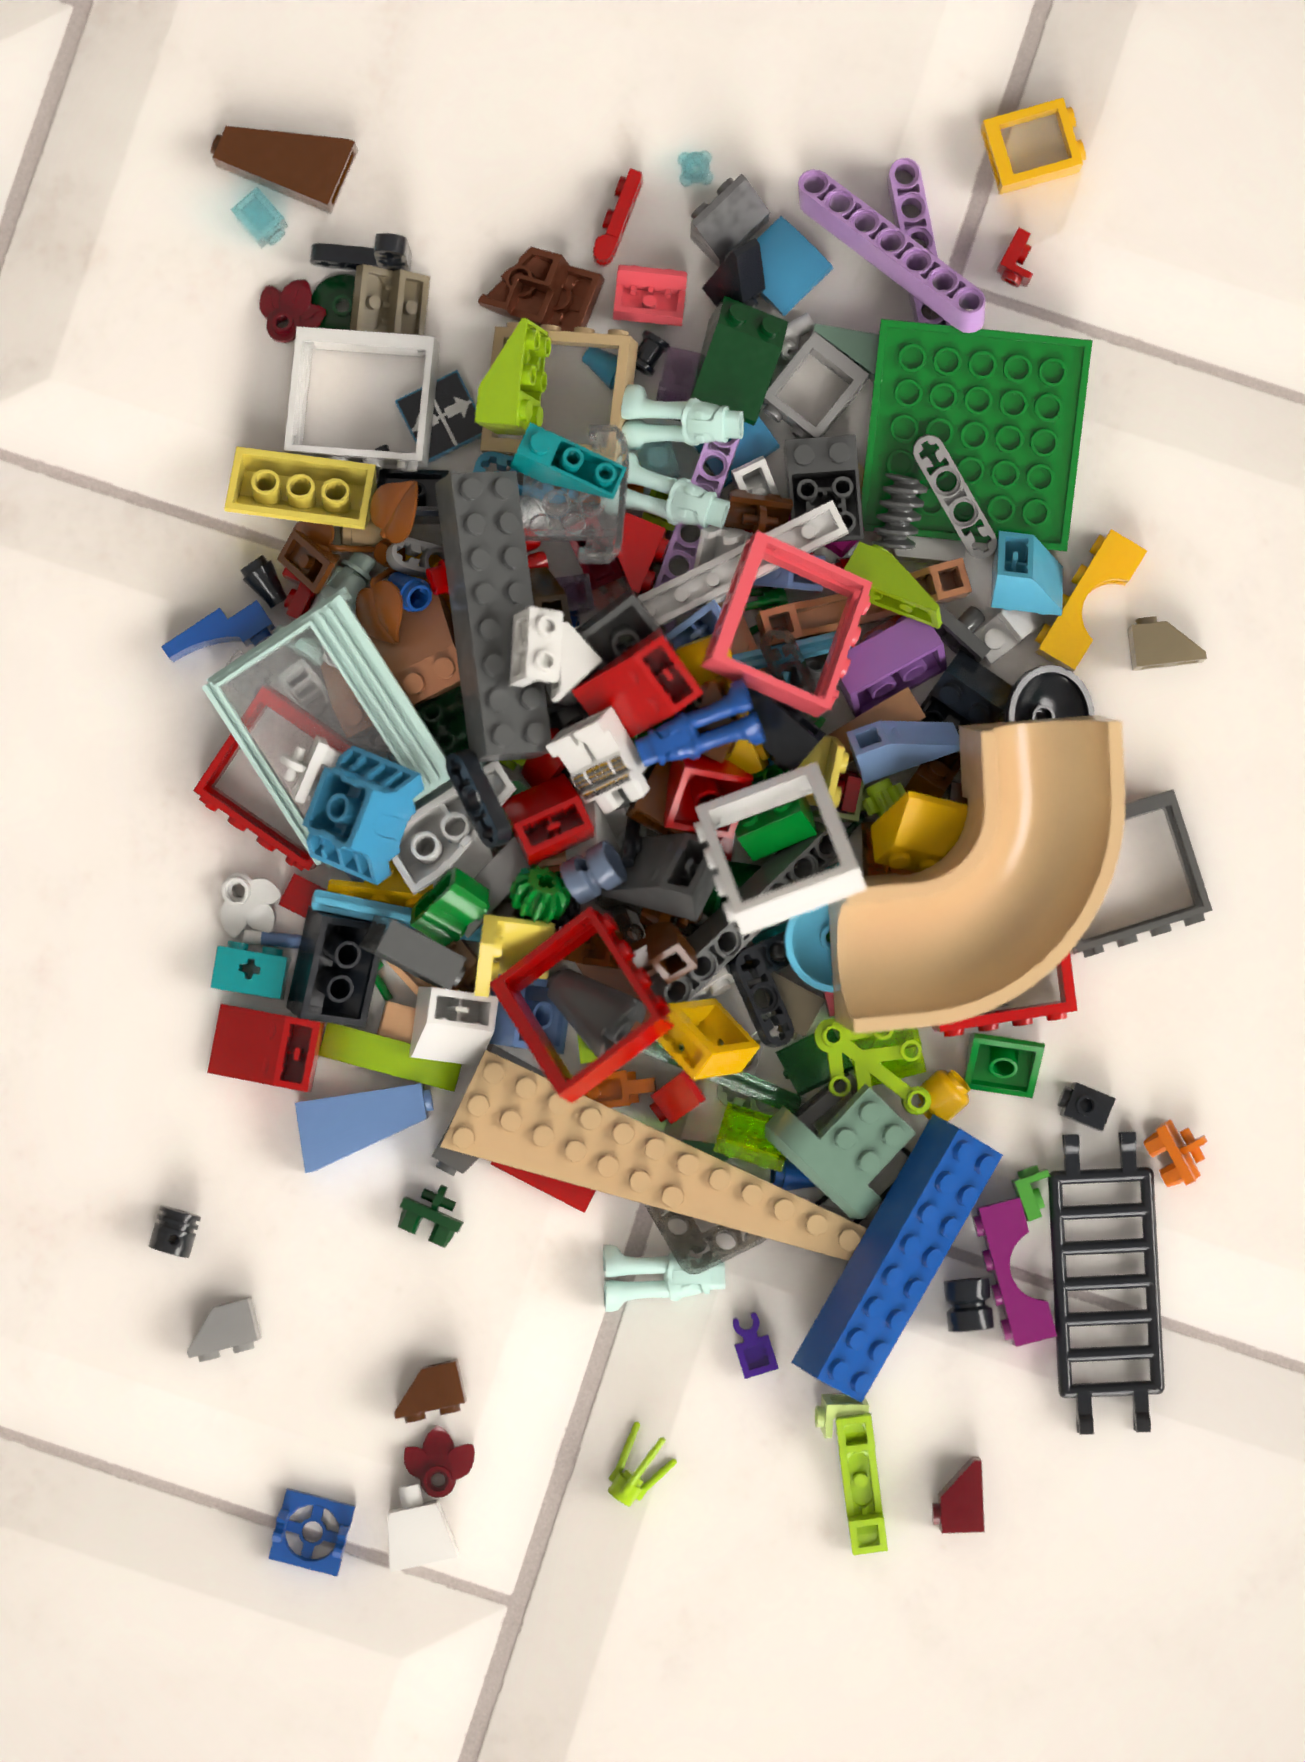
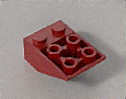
M660 628L571 690L589 716L612 706L630 738L674 715L704 694L700 684Z
M220 1004L207 1073L303 1092H312L325 1023Z

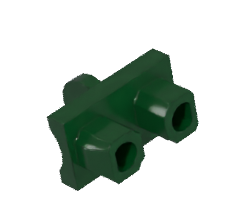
M442 1184L437 1193L424 1188L420 1198L431 1202V1207L407 1196L403 1198L400 1204L403 1210L398 1227L416 1234L422 1219H428L435 1223L428 1241L443 1248H446L455 1232H460L464 1222L438 1211L442 1207L453 1212L457 1203L445 1197L448 1187Z

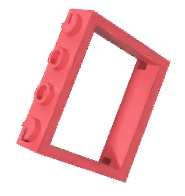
M757 530L744 545L701 667L732 681L743 678L748 688L817 718L825 711L831 710L834 701L839 697V690H836L839 678L842 679L849 668L850 659L847 658L850 646L854 647L861 634V627L858 626L861 615L864 616L871 605L869 602L870 596L868 595L873 582ZM762 559L848 597L814 695L727 657Z

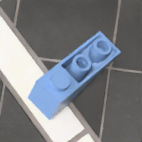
M879 720L846 732L854 762L864 784L960 751L959 734L953 722Z

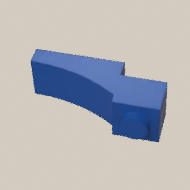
M256 600L229 619L219 608L161 647L168 658L175 662L189 653L219 643L242 641L246 647L252 643L254 646H257L272 636L271 631L276 627L261 604Z

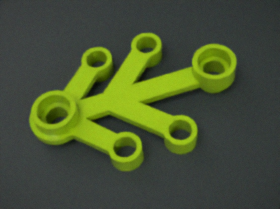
M835 1018L825 1019L817 1025L814 1032V1040L818 1048L826 1052L828 1056L831 1078L828 1083V1089L832 1095L843 1097L851 1089L849 1079L844 1076L843 1053L854 1062L857 1091L864 1084L872 1089L870 1077L872 1075L901 1097L902 1107L907 1113L921 1115L930 1108L931 1096L926 1089L919 1086L910 1087L879 1063L898 1059L916 1061L922 1054L921 1045L917 1041L906 1040L901 1045L862 1050L851 1040L872 1036L879 1040H886L892 1036L894 1030H888L884 1036L878 1035L877 1032L853 1033L836 1022ZM830 1029H835L839 1034V1038L835 1043L829 1042L826 1038V1034ZM908 1044H913L916 1047V1054L911 1058L907 1057L904 1053V1049ZM838 1079H842L846 1084L845 1090L841 1093H837L833 1088L834 1082ZM915 1094H920L923 1097V1104L918 1108L914 1107L911 1103V1099Z

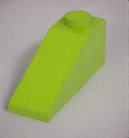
M858 543L844 570L873 582L868 595L870 596L869 602L939 629L942 625L939 605L901 563L882 546Z

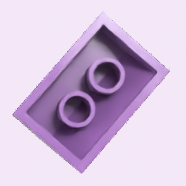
M902 616L892 627L884 631L880 629L872 632L866 637L864 642L849 649L847 658L850 659V665L845 676L842 679L839 678L838 685L856 718L907 687L911 690L944 672L947 669L944 644L934 627Z

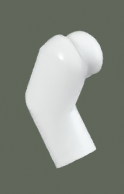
M808 313L788 323L779 358L787 361L792 360L799 351L800 336L814 329V322Z

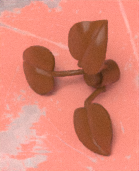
M417 481L388 483L380 486L374 492L370 504V515L374 525L382 528L380 536L384 538L376 546L332 544L335 533L333 525L298 521L293 528L303 532L323 550L329 552L374 553L375 560L382 566L388 567L371 579V588L361 589L356 597V614L364 630L372 637L387 643H399L403 601L398 587L388 580H383L390 574L398 572L389 566L386 560V551L392 543L405 541L412 530L417 508ZM401 548L397 553L402 555V561L405 562V548Z

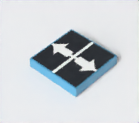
M458 370L436 381L428 464L482 436L483 426L475 422L476 406ZM422 387L395 400L415 443H417Z

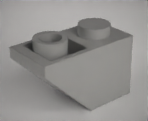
M252 1297L214 1307L187 1351L188 1358L198 1356L199 1362L219 1358V1350L232 1347L234 1353L254 1349L253 1342L262 1339Z

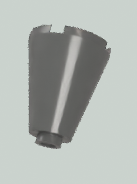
M569 968L562 972L560 970L556 971L547 982V988H549L547 992L548 998L597 1058L630 1034L636 1020L642 1024L645 1018L647 1008L641 1000Z

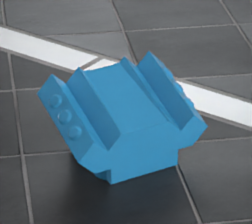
M354 745L339 756L335 768L324 767L302 823L309 831L306 843L310 857L372 884H380L391 875L388 861L400 853L399 846L403 833L411 816L416 813L413 798L425 790L421 774Z

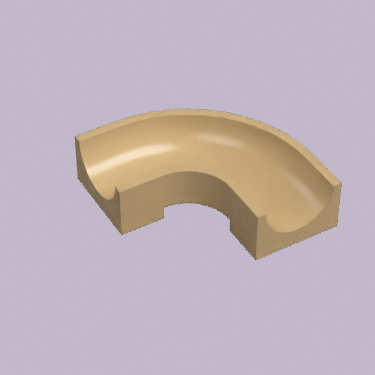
M1091 715L959 726L962 797L968 799V809L963 830L955 845L940 861L923 871L903 876L897 873L862 876L866 890L828 904L836 1022L853 1033L920 1028L957 1022L980 1015L1007 1003L1030 989L1066 957L1086 932L1102 905L1113 879L1121 850L1125 823L1122 721Z

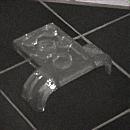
M589 425V440L593 452L627 467L614 499L543 483L524 474L521 511L525 541H586L585 547H579L578 561L581 564H610L620 553L623 543L629 474L628 443L624 433L616 425Z

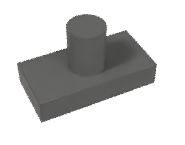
M938 603L942 625L939 629L935 627L934 629L942 642L954 653L957 654L961 650L980 663L991 650L974 634L985 621L984 614L978 608L969 606L957 619L941 603Z

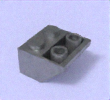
M743 174L735 180L731 177L727 179L716 191L719 196L710 204L706 201L703 202L691 215L693 220L691 221L690 239L718 268L733 250L744 245L769 221L770 211Z

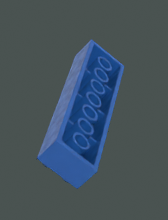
M933 1114L791 1363L821 1382L862 1403L1003 1155L957 1126Z

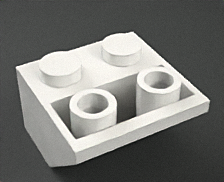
M419 987L409 1057L478 1066L495 1030L498 1007L497 996L489 995V997L474 996L475 993Z

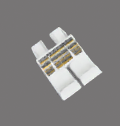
M612 706L588 717L585 721H579L559 731L545 746L553 758L556 756L560 757L570 772L574 785L582 792L580 796L585 804L595 800L604 814L614 811L624 802L617 789L622 788L630 802L642 798L650 790L642 774L647 767L643 765L637 748Z

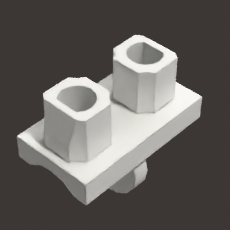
M318 735L315 736L305 761H303L307 749L298 745L293 756L282 754L280 758V763L288 767L284 779L293 782L297 772H300L292 795L295 796L294 801L304 804L306 800H312L319 779L315 778L319 768H335L337 760L342 754L329 746L325 738Z

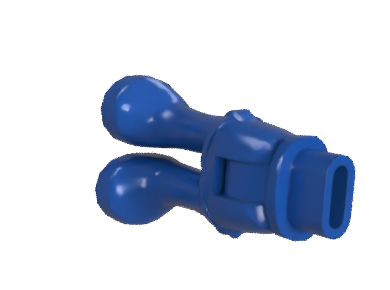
M743 678L732 682L727 696L718 702L692 712L685 713L681 711L675 713L671 720L660 725L655 731L653 729L648 730L649 735L635 740L643 765L647 767L660 762L662 766L666 764V760L669 762L686 758L695 760L705 751L738 740H746L753 745L765 743L767 741L756 712L699 735L697 729L699 727L754 708Z

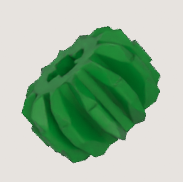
M533 864L530 869L522 868L510 887L509 897L512 899L511 907L519 909L520 916H529L533 922L541 919L548 924L551 919L559 920L570 903L571 893L567 889L563 878H560L561 872H552L548 866L541 869Z

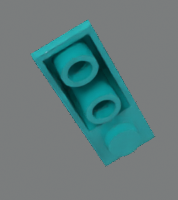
M531 422L509 466L543 483L612 500L627 467Z

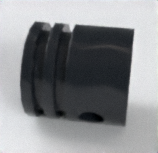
M160 1205L159 1210L162 1211V1214L157 1215V1219L160 1221L159 1223L155 1222L148 1247L175 1256L189 1258L196 1237V1233L193 1231L198 1230L199 1225L196 1224V1221H200L201 1216ZM171 1235L177 1236L174 1242H169Z

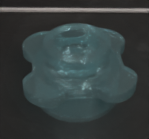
M708 151L683 152L679 155L678 163L682 169L679 181L683 186L688 187L692 183L709 185L713 181L714 175L710 172L712 156ZM693 166H698L699 170L695 172L692 168Z

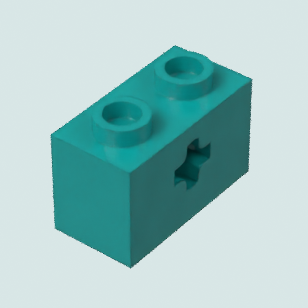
M228 941L227 947H217L210 988L284 1000L291 959L283 957L282 949L263 946L262 953L248 951L249 944ZM252 960H255L254 964L260 967V973L253 974L252 978L248 979L249 975L243 972V966H248Z

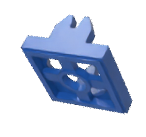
M287 1488L282 1508L276 1520L268 1559L338 1576L356 1506ZM308 1505L313 1506L311 1517L305 1519L302 1523L289 1520L290 1516L298 1509ZM324 1509L329 1510L336 1518L339 1527L338 1532L327 1530L325 1523L322 1521ZM311 1521L319 1523L323 1529L321 1539L316 1542H310L303 1536L304 1525ZM285 1531L299 1535L300 1540L304 1543L301 1556L297 1555L290 1548ZM323 1541L335 1543L334 1549L326 1556L311 1559L316 1545L321 1544Z

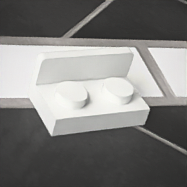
M530 606L513 616L510 686L525 687L535 681L556 683L560 680L563 613L561 611Z

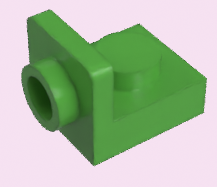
M1034 1165L1018 1171L1019 1178L1011 1181L1016 1196L1021 1199L1026 1221L1028 1222L1041 1218L1040 1209L1045 1208L1038 1187L1032 1189L1030 1183L1050 1176L1048 1169L1039 1171L1038 1166Z

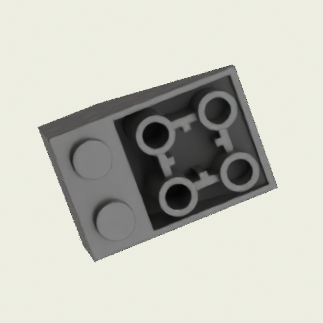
M856 435L785 440L784 460L788 499L793 501V508L790 512L791 520L833 500L849 533L833 542L864 540Z
M676 833L642 837V849L637 852L634 865L630 868L625 867L627 881L611 890L602 888L601 896L697 921L715 886L713 876L718 875L719 872L717 868L710 870L703 849L709 848V844L707 841L700 843L698 835ZM621 847V849H620V851H619L618 854H619V856L621 857V859L623 860L622 847Z

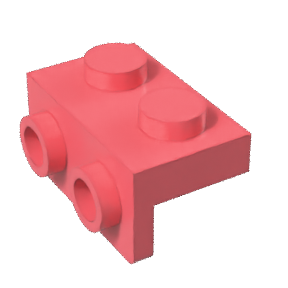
M619 265L613 320L682 326L687 272L637 265Z

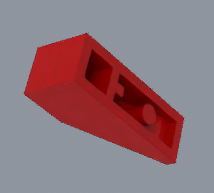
M683 1071L651 1095L654 1102L649 1107L661 1123L668 1119L670 1124H673L705 1101L706 1098L692 1078Z

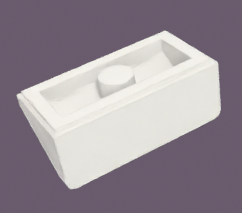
M907 536L916 543L915 548L907 550L894 549L893 556L898 561L940 564L962 557L963 561L965 559V545L962 541L919 536Z

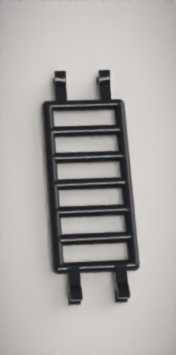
M1118 1132L1121 1168L1080 1170L1079 1134L1062 1135L1064 1170L1052 1171L1048 1177L1055 1330L1057 1334L1058 1392L1062 1398H1076V1428L1079 1435L1094 1434L1092 1397L1132 1396L1133 1430L1137 1433L1151 1432L1148 1395L1161 1394L1165 1389L1154 1172L1150 1167H1137L1136 1132ZM1140 1181L1141 1203L1063 1206L1062 1185ZM1142 1217L1143 1238L1065 1241L1064 1220ZM1144 1252L1145 1274L1067 1277L1066 1256ZM1146 1288L1147 1309L1069 1313L1068 1291ZM1147 1324L1148 1345L1070 1348L1069 1327ZM1149 1359L1150 1381L1072 1384L1071 1362Z

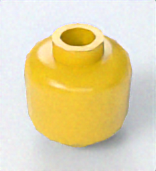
M937 1070L919 1086L926 1089L931 1096L930 1108L923 1113L929 1120L934 1114L948 1122L969 1103L968 1092L970 1088L966 1081L954 1070L949 1072ZM918 1094L921 1102L917 1106L920 1107L923 1104V1097Z

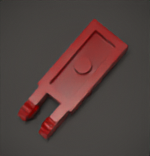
M630 168L627 178L621 176L614 194V196L619 197L614 210L608 209L602 228L607 230L606 234L596 238L595 247H593L594 251H592L594 254L593 258H595L594 262H596V265H600V267H608L617 253L643 185V174L640 171Z

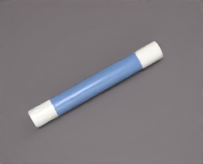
M244 930L243 943L299 949L302 935Z

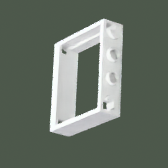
M297 326L284 451L291 454L375 464L376 470L383 469V465H397V470L404 472H417V467L428 468L440 352L438 340L435 336ZM312 349L425 357L416 453L303 445Z
M817 762L695 807L700 820L693 823L700 843L707 841L709 844V848L703 849L710 870L717 868L719 872L718 875L713 876L720 897L727 895L729 902L723 903L729 922L737 921L742 935L866 890L860 869ZM813 793L841 866L741 902L715 829Z

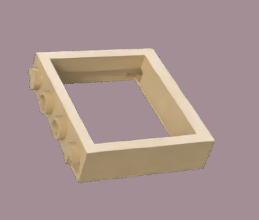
M508 322L507 327L495 326L490 368L519 324L518 322ZM540 325L542 329L548 332L551 345L619 349L607 446L578 444L617 462L619 456L626 451L622 438V427L628 420L622 419L621 406L626 387L629 384H634L638 343L631 336H628L629 332L624 330L609 329L608 334L595 333L594 329L587 327H574V332L561 331V327L555 325ZM485 427L482 428L481 452L492 451L514 457L521 439L498 438L499 434Z

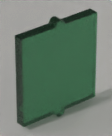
M830 1029L826 1034V1038L829 1042L835 1043L838 1038L834 1030ZM814 1033L775 1052L784 1068L783 1075L785 1079H790L799 1097L830 1081L828 1056L826 1052L820 1050L816 1045ZM842 1053L843 1071L846 1074L854 1070L850 1059Z

